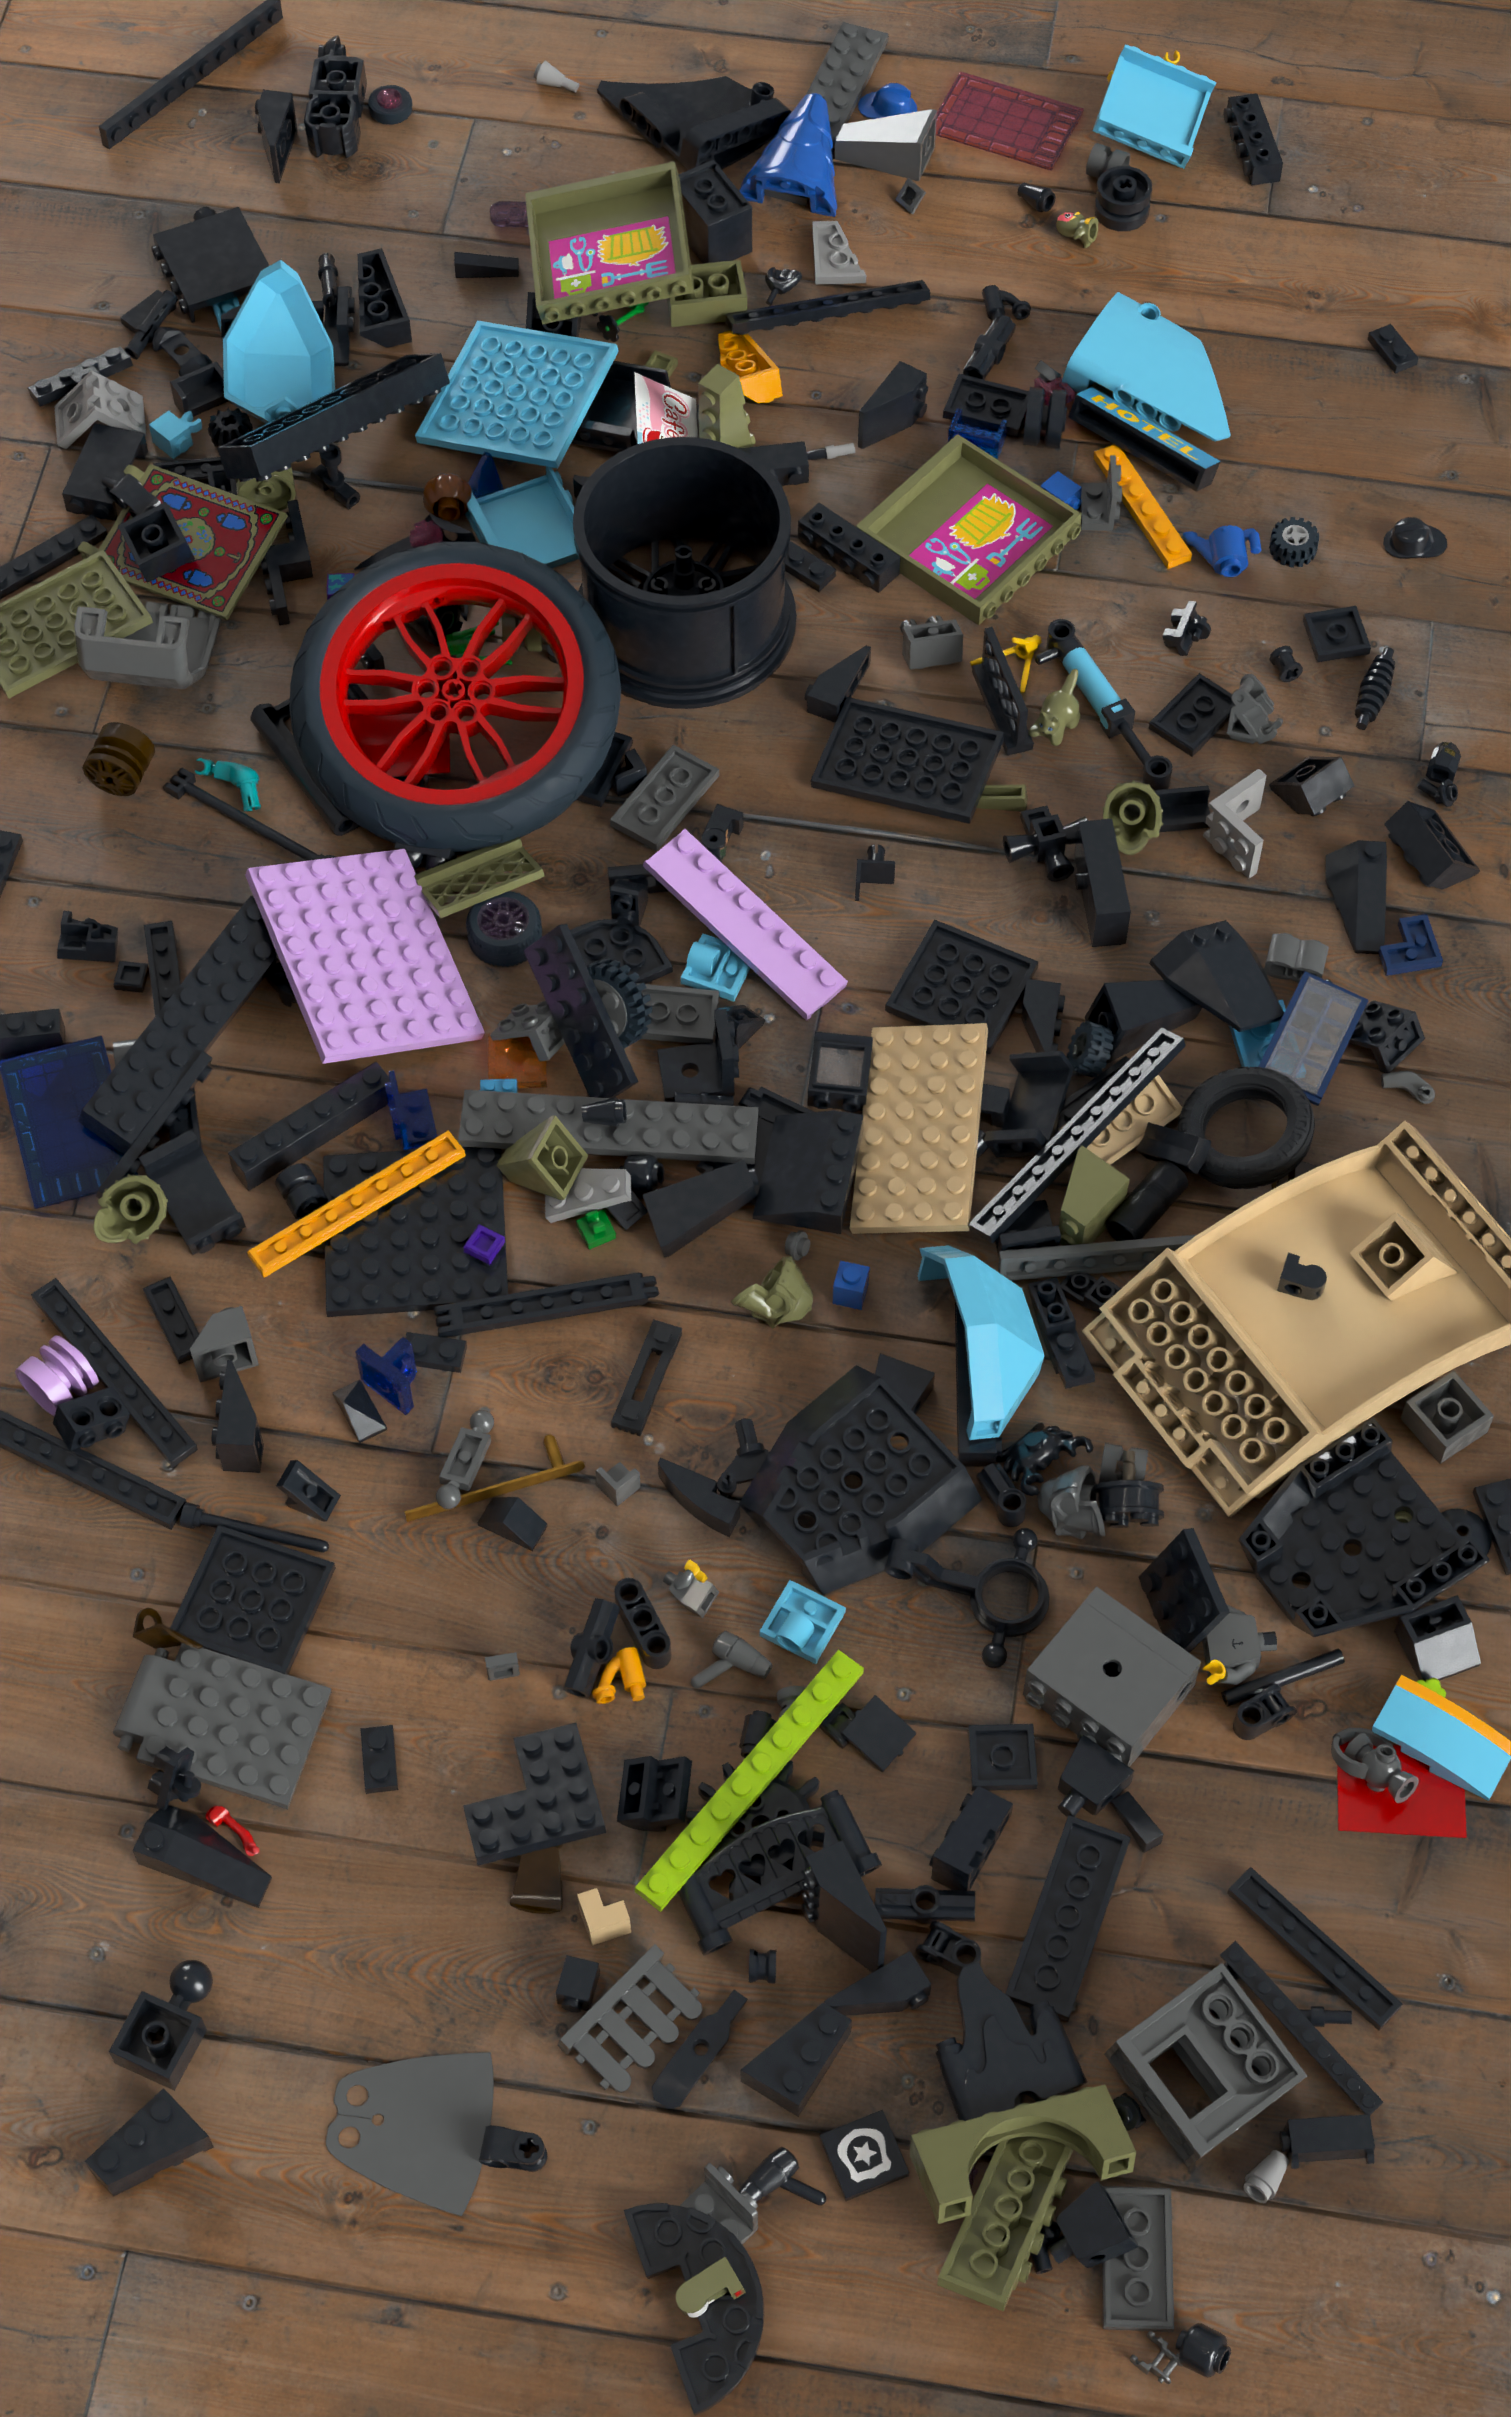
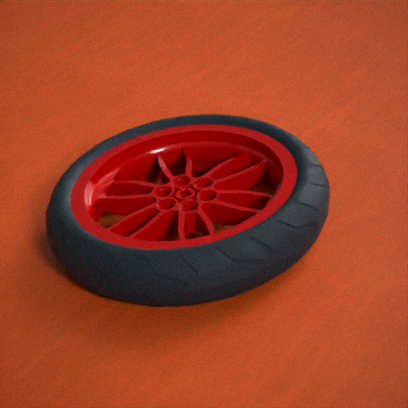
M440 542L394 553L360 571L326 601L307 629L294 661L290 683V716L294 741L308 774L327 799L347 818L384 840L395 844L398 842L421 848H451L454 852H472L504 843L517 837L521 838L547 825L561 815L584 792L590 781L602 767L616 730L621 700V684L615 650L604 625L590 603L565 577L546 564L523 553L480 542ZM448 605H477L492 608L477 626L461 658L451 657L442 626L433 610ZM504 612L522 620L501 646L481 661L478 658L485 640ZM422 615L424 617L427 616L438 638L441 654L430 659L412 640L404 623L415 621ZM396 627L408 652L425 674L416 676L390 670L354 669L370 645L384 632ZM532 628L538 631L550 646L562 675L559 678L521 675L490 679L513 656ZM440 671H449L446 675H437ZM468 672H477L472 677L465 676ZM353 683L388 686L412 693L381 700H347L349 684ZM425 692L433 693L429 697H422V694ZM523 692H563L561 708L521 705L498 698ZM481 694L489 695L485 699H477ZM419 713L396 736L376 765L359 746L352 732L348 714L391 716ZM436 715H445L441 720L433 719ZM467 715L473 717L469 721L461 720L464 716ZM493 715L524 722H557V725L547 742L532 758L515 766L502 739L485 717ZM426 731L432 733L424 753L404 782L386 774L408 746ZM450 733L459 734L468 766L478 784L466 789L456 790L429 789L417 786L433 765L447 735ZM481 733L497 750L507 769L498 771L489 778L483 777L472 754L469 737Z

